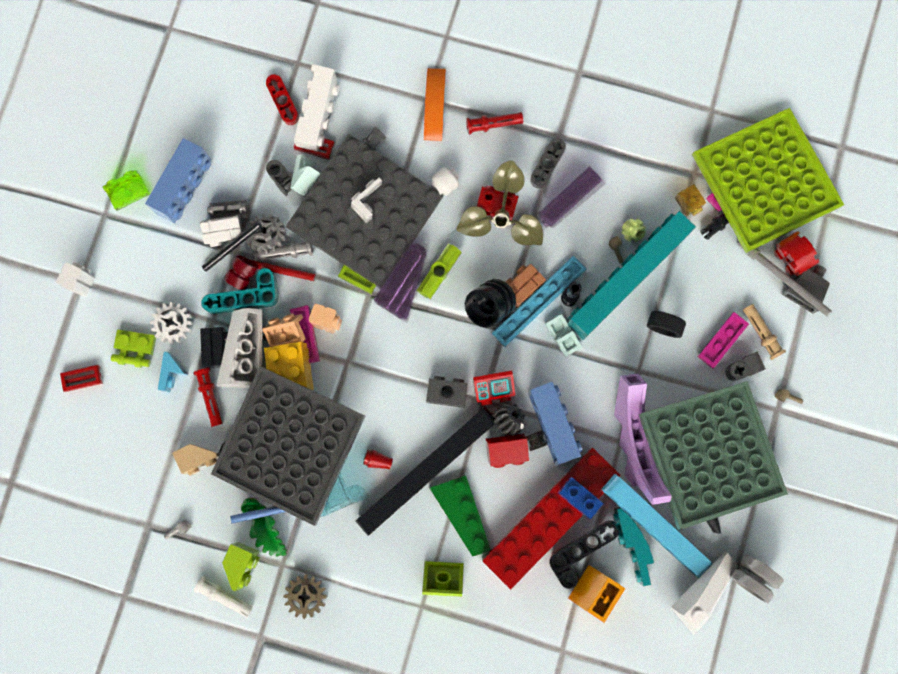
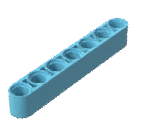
M614 474L603 486L602 491L697 578H700L712 565V562L619 476Z

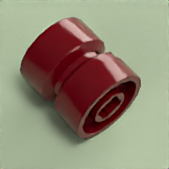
M236 255L232 262L233 268L228 269L224 280L239 290H246L251 282L249 277H253L259 267L252 260Z

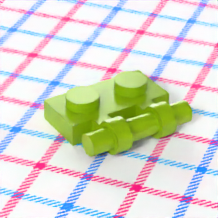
M117 329L113 348L121 351L119 355L112 354L111 361L117 362L119 365L131 364L138 368H142V366L150 367L151 360L144 358L145 354L153 355L156 342L155 335ZM128 352H137V356L129 357Z

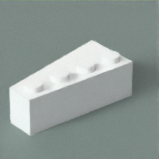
M312 64L311 72H313L312 81L308 80V99L303 101L302 113L304 116L299 117L294 142L297 147L318 152L319 147H322L324 144V130H327L329 127V113H332L334 110L335 102L333 100L334 96H338L340 86L337 84L334 69Z
M244 308L232 312L217 386L250 388L259 366H262V310Z

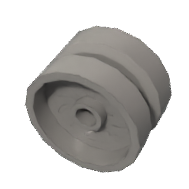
M745 554L740 564L747 572L735 569L730 578L746 591L769 604L774 594L766 585L779 589L784 579L763 562Z

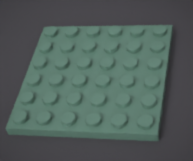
M748 381L639 414L658 474L672 495L671 501L668 503L677 530L788 494Z

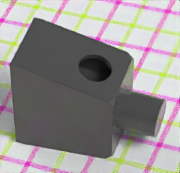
M816 265L813 271L808 269L797 276L794 281L823 303L830 283L823 278L827 271L826 268ZM789 286L782 293L783 296L812 314L819 311Z

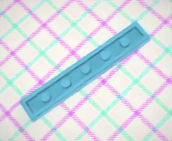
M573 255L492 332V335L506 347L587 268Z

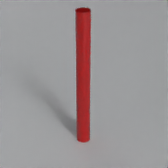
M252 260L258 265L260 270L267 268L274 273L315 281L316 274Z

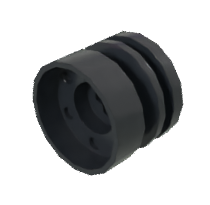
M491 279L472 290L466 296L464 303L465 311L468 318L479 327H492L514 310L516 297L513 289L501 279Z

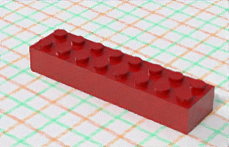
M593 447L590 448L482 559V562L511 590L583 516L582 513L557 493L565 482L572 477L599 499L604 494L602 491L603 486L614 474L620 477L621 474Z

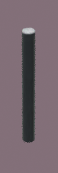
M259 221L255 222L203 264L202 269L207 272L262 228V224Z

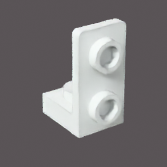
M380 177L376 181L372 179L365 186L367 189L362 193L360 191L351 198L352 209L365 223L372 219L373 214L371 213V207L367 203L363 204L362 201L382 184Z

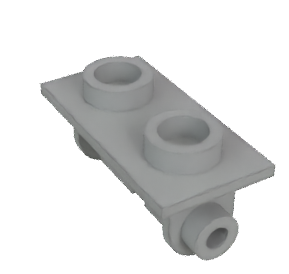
M247 200L209 203L207 212L210 214V219L240 215L241 219H248Z

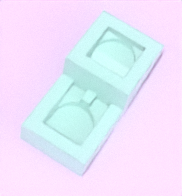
M562 314L544 323L565 357L582 348Z

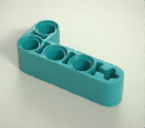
M263 268L256 275L257 288L205 295L201 300L202 308L210 314H221L244 308L260 309L273 307L277 304L279 298L276 276L271 270ZM265 275H271L270 281L262 282V278ZM267 293L273 294V298L270 301L264 300ZM250 295H253V302L250 304H246V298ZM229 298L235 299V302L232 306H227V300ZM211 301H214L217 304H213L212 308H210L208 305L212 303Z

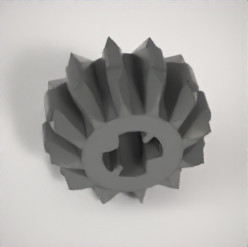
M511 402L497 407L493 417L495 418L494 423L498 425L497 429H501L503 434L507 433V435L511 436L522 431L527 423L524 419L526 415L522 414V409H519L517 404L513 405Z

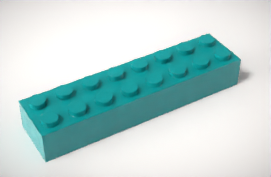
M680 211L676 215L671 213L662 223V228L658 226L648 237L649 241L645 239L634 251L636 254L631 253L621 264L622 268L618 266L608 277L609 281L604 280L594 291L596 294L593 295L591 293L581 304L583 307L581 309L577 307L570 314L568 326L582 340L696 228Z

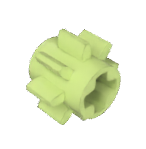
M630 218V220L623 224L621 233L625 235L624 239L631 242L633 240L637 242L644 237L646 227L643 226L641 220Z

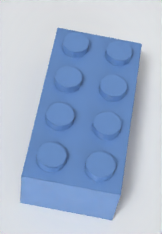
M184 138L182 139L145 203L155 214L174 224L182 217L186 203L188 204L191 201L194 189L199 187L202 182L201 177L211 166V158L202 147Z
M553 382L531 389L528 395L555 466L581 457L580 452L583 450L579 440L575 441L573 436L575 429L572 422L568 423L566 418L568 411L565 404H561L559 400L561 393L558 386H554Z

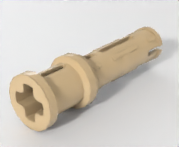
M754 304L743 309V312H745L762 340L761 345L765 346L770 354V360L785 353L786 350L782 349L777 341L778 337L775 334L772 335Z

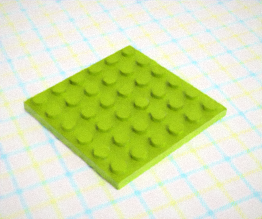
M790 108L692 153L745 253L844 206L842 199Z

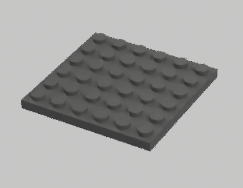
M348 134L287 223L286 228L372 284H375L378 288L383 289L444 195H440L438 191ZM380 177L382 184L362 201L363 204L367 203L371 207V213L373 214L372 219L365 223L352 209L351 198L360 191L362 193L367 189L365 186L372 179L376 181Z
M259 366L211 475L315 526L319 521L366 415Z

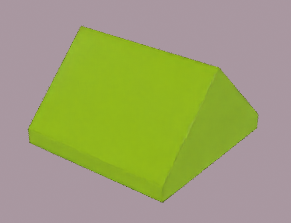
M425 561L422 595L462 597L464 563Z

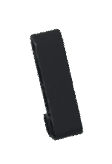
M612 520L605 521L553 553L549 564L564 588L572 589L579 581V573L574 566L576 562L617 538L619 527L616 522ZM607 526L609 528H614L613 535H611V533L605 534L603 537V541L601 534H603L606 531ZM590 536L596 537L598 544L590 545L587 538ZM571 547H579L581 554H572ZM557 556L562 557L564 564L557 565L554 558ZM572 574L575 581L572 583L567 582L565 575Z

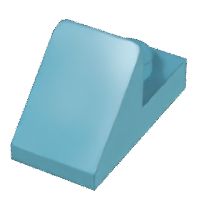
M164 352L158 390L170 392L175 383L173 374H188L173 354Z

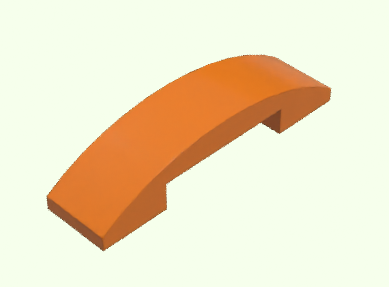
M427 68L424 140L442 141L446 69Z

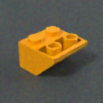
M588 565L568 599L605 623L626 588Z

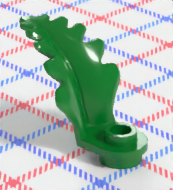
M247 498L241 505L243 513L267 508L259 503L256 498ZM271 516L252 519L249 536L251 539L257 538L255 546L258 548L264 545L262 552L266 553L269 551L270 556L276 554V557L280 555L286 556L287 549H285L284 544H280L283 542L282 539L276 537L279 535V531L273 528L275 519Z

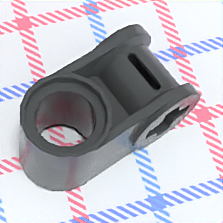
M271 160L266 165V171L279 190L287 197L288 192L292 190L290 187L293 175L280 161ZM274 167L280 168L277 174L271 173Z
M757 351L729 365L725 370V374L729 380L737 381L761 372L766 368ZM736 369L739 370V373L737 374L734 373V370Z

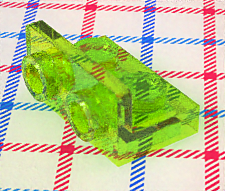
M136 170L127 171L122 177L109 180L106 185L102 186L116 211L150 195L142 176Z

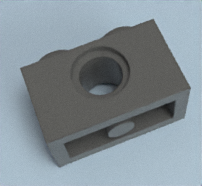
M434 376L433 379L429 378L426 403L465 408L468 383H464L463 379L453 378V381H445V377ZM446 386L451 387L453 390L452 395L448 397L442 394V389Z

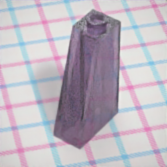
M589 166L539 212L541 216L539 220L546 227L554 228L606 183Z
M410 243L374 298L375 304L406 323L410 318L427 260L426 249L417 243L416 245Z

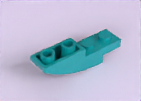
M621 508L614 509L615 513L612 515L620 531L617 536L619 544L623 545V548L626 549L632 548V551H629L632 563L635 562L637 570L634 571L637 583L640 582L642 586L651 585L647 565L653 564L654 560L648 543L630 516Z

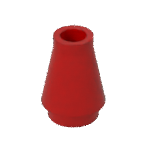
M374 449L367 450L363 465H366L367 468L390 470L393 458H389Z

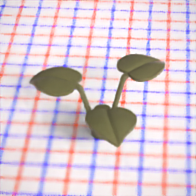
M514 161L504 162L497 168L492 180L495 190L504 191L501 209L495 212L493 218L491 216L487 217V213L483 208L472 206L464 211L456 230L467 236L480 237L490 232L491 223L489 220L498 228H505L507 225L516 223L511 229V235L515 242L521 245H542L543 229L535 216L523 214L519 221L516 219L509 220V212L505 210L508 192H519L524 186L525 178L522 170Z

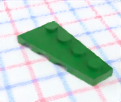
M466 475L430 487L429 489L472 557L491 551Z

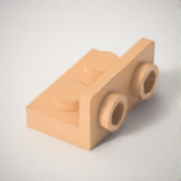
M292 313L286 315L283 319L278 317L270 319L268 324L262 329L269 346L303 342L306 338L299 324V321L303 318L302 314L294 315Z

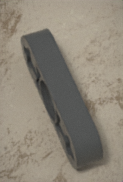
M554 138L550 141L531 175L530 182L533 187L543 188L548 182L566 149V144L562 139ZM559 144L560 149L556 151L555 156L552 155L554 146ZM551 159L553 166L546 168L543 165V161ZM542 170L544 172L542 176L543 181L537 183L535 177H539Z

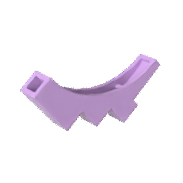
M639 374L622 375L619 381L614 416L622 425L619 445L628 456L625 476L633 487L639 486L652 505L670 502L672 495L658 474L639 418V414L645 412L647 383Z

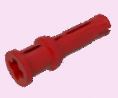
M522 112L488 118L485 115L476 119L466 118L468 135L478 131L487 132L491 128L523 124ZM512 119V120H509V121L497 122V121Z
M204 368L194 371L193 374L196 375L198 381V391L202 392L211 427L223 424L213 391L215 383H212L209 373L211 369ZM209 400L212 402L215 415H213Z

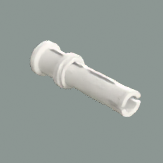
M204 576L200 578L194 589L195 593L199 592L207 596L209 601L215 600L246 618L252 611L253 606L225 592L219 584L215 585L207 581Z

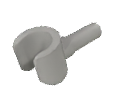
M185 520L179 522L172 531L164 535V538L167 540L179 531L185 534L192 526Z

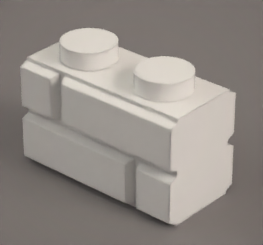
M240 215L200 222L204 244H210V247L220 246L223 241L231 243L244 232Z
M73 262V264L65 263L61 270L62 274H59L56 280L57 284L81 296H87L90 290L89 286H92L95 279L90 274L91 270L76 262Z

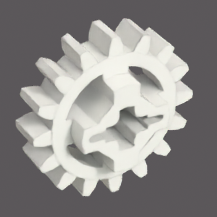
M170 302L169 307L163 303V309L157 307L158 313L152 314L155 320L150 321V324L155 327L151 331L157 332L155 337L161 338V341L164 343L167 340L170 344H173L174 340L180 343L181 337L187 338L186 332H192L188 328L193 325V322L189 321L192 315L186 314L188 309H182V305L179 303L176 307L173 302ZM181 315H182V317H183V324L181 323V320H180ZM166 320L169 322L174 321L178 326L169 325Z

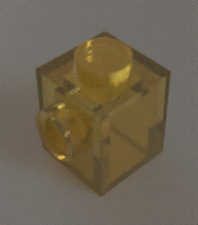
M695 184L679 192L675 197L686 217L691 214L696 216L703 211L702 208L706 204Z

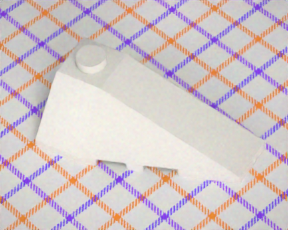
M724 552L671 606V609L693 635L710 618L731 579L730 576L737 568V564L727 552Z

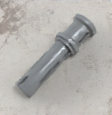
M292 241L289 245L276 246V251L274 252L272 249H269L268 254H266L265 250L261 254L258 253L257 249L254 250L256 261L289 256L297 258L300 255L307 254L313 256V246L307 241L298 243Z

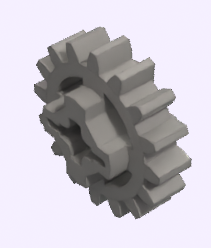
M262 214L260 219L255 216L256 221H249L250 225L252 226L255 222L259 221L262 224V228L246 240L248 246L253 251L257 249L259 254L263 250L268 254L269 249L275 252L276 246H282L280 241L286 240L284 237L286 230L283 222H280L278 217L273 218L272 214L268 217Z

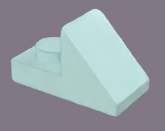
M300 154L296 157L290 188L305 197L321 173L315 170L316 163Z

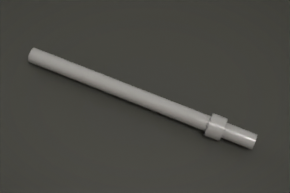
M738 241L737 245L743 249L740 242ZM758 248L748 252L747 255L751 259H756L826 317L830 315L831 309L764 257Z

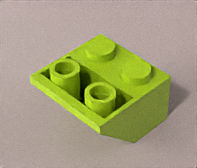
M240 542L230 544L222 562L231 589L235 592L244 588V586H248L252 578L249 574L252 568H256L260 557H258L260 551Z

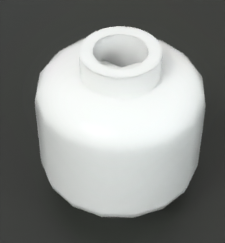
M442 168L432 176L431 186L440 195L447 196L458 188L459 175L454 169Z

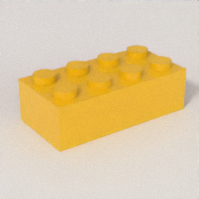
M296 342L264 348L266 369L314 391L307 343Z

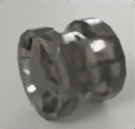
M543 430L526 436L530 444V451L548 445L547 441L543 438Z

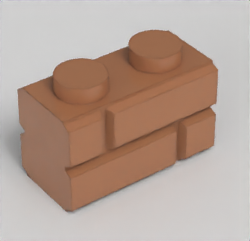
M529 264L527 267L523 265L516 272L518 275L513 280L509 278L506 281L515 294L516 308H519L546 281L532 264Z

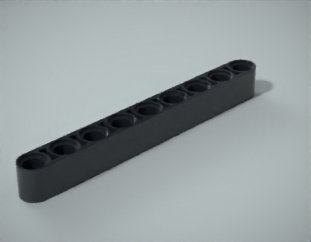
M486 406L482 408L363 513L355 522L366 535L369 536L496 424L494 423L495 418Z

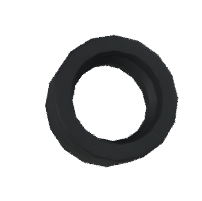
M652 311L646 326L656 333L668 337L681 338L686 322L682 318L666 312Z

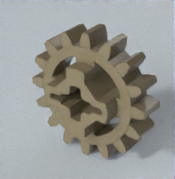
M305 574L304 579H302L299 575L296 577L297 582L291 580L290 584L292 586L285 588L289 593L283 595L284 598H288L284 605L291 606L288 612L295 611V617L302 614L303 619H305L307 614H309L312 618L314 617V611L317 613L321 612L319 606L324 607L326 605L322 601V599L327 598V595L323 594L326 587H320L321 580L315 582L316 576L309 579L308 574ZM302 583L301 590L294 592V589ZM311 585L316 588L317 592L311 589ZM305 591L307 595H310V598H308L306 601L303 597H301V595L304 594ZM294 601L300 604V608L295 605ZM312 601H317V604L313 608L309 609L310 603Z

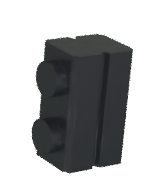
M224 327L200 329L203 368L221 367L228 335Z

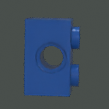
M572 477L557 492L588 519H592L604 504Z

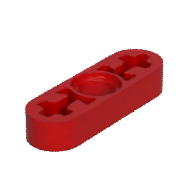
M276 74L268 76L266 86L283 122L287 125L296 124L299 120V115L281 77ZM272 81H276L280 91L276 92ZM280 96L287 97V102L285 104H279L277 102ZM288 108L290 113L293 114L292 119L288 118L285 109Z

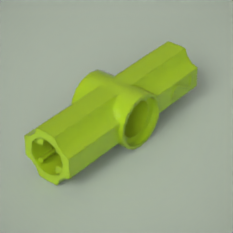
M448 243L437 261L431 266V270L418 287L417 292L431 300L441 283L447 278L449 271L462 252L454 245ZM436 268H443L445 272L443 275L438 276L434 271Z

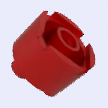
M799 231L776 244V250L774 251L777 259L783 260L786 264L785 270L790 276L794 274L799 276L819 263V258L815 260L814 256L817 253L813 245L805 236L802 238L798 236L800 234Z

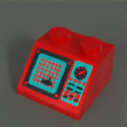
M512 370L473 377L476 403H481V406L492 405V401L500 400V403L512 401V397H515Z

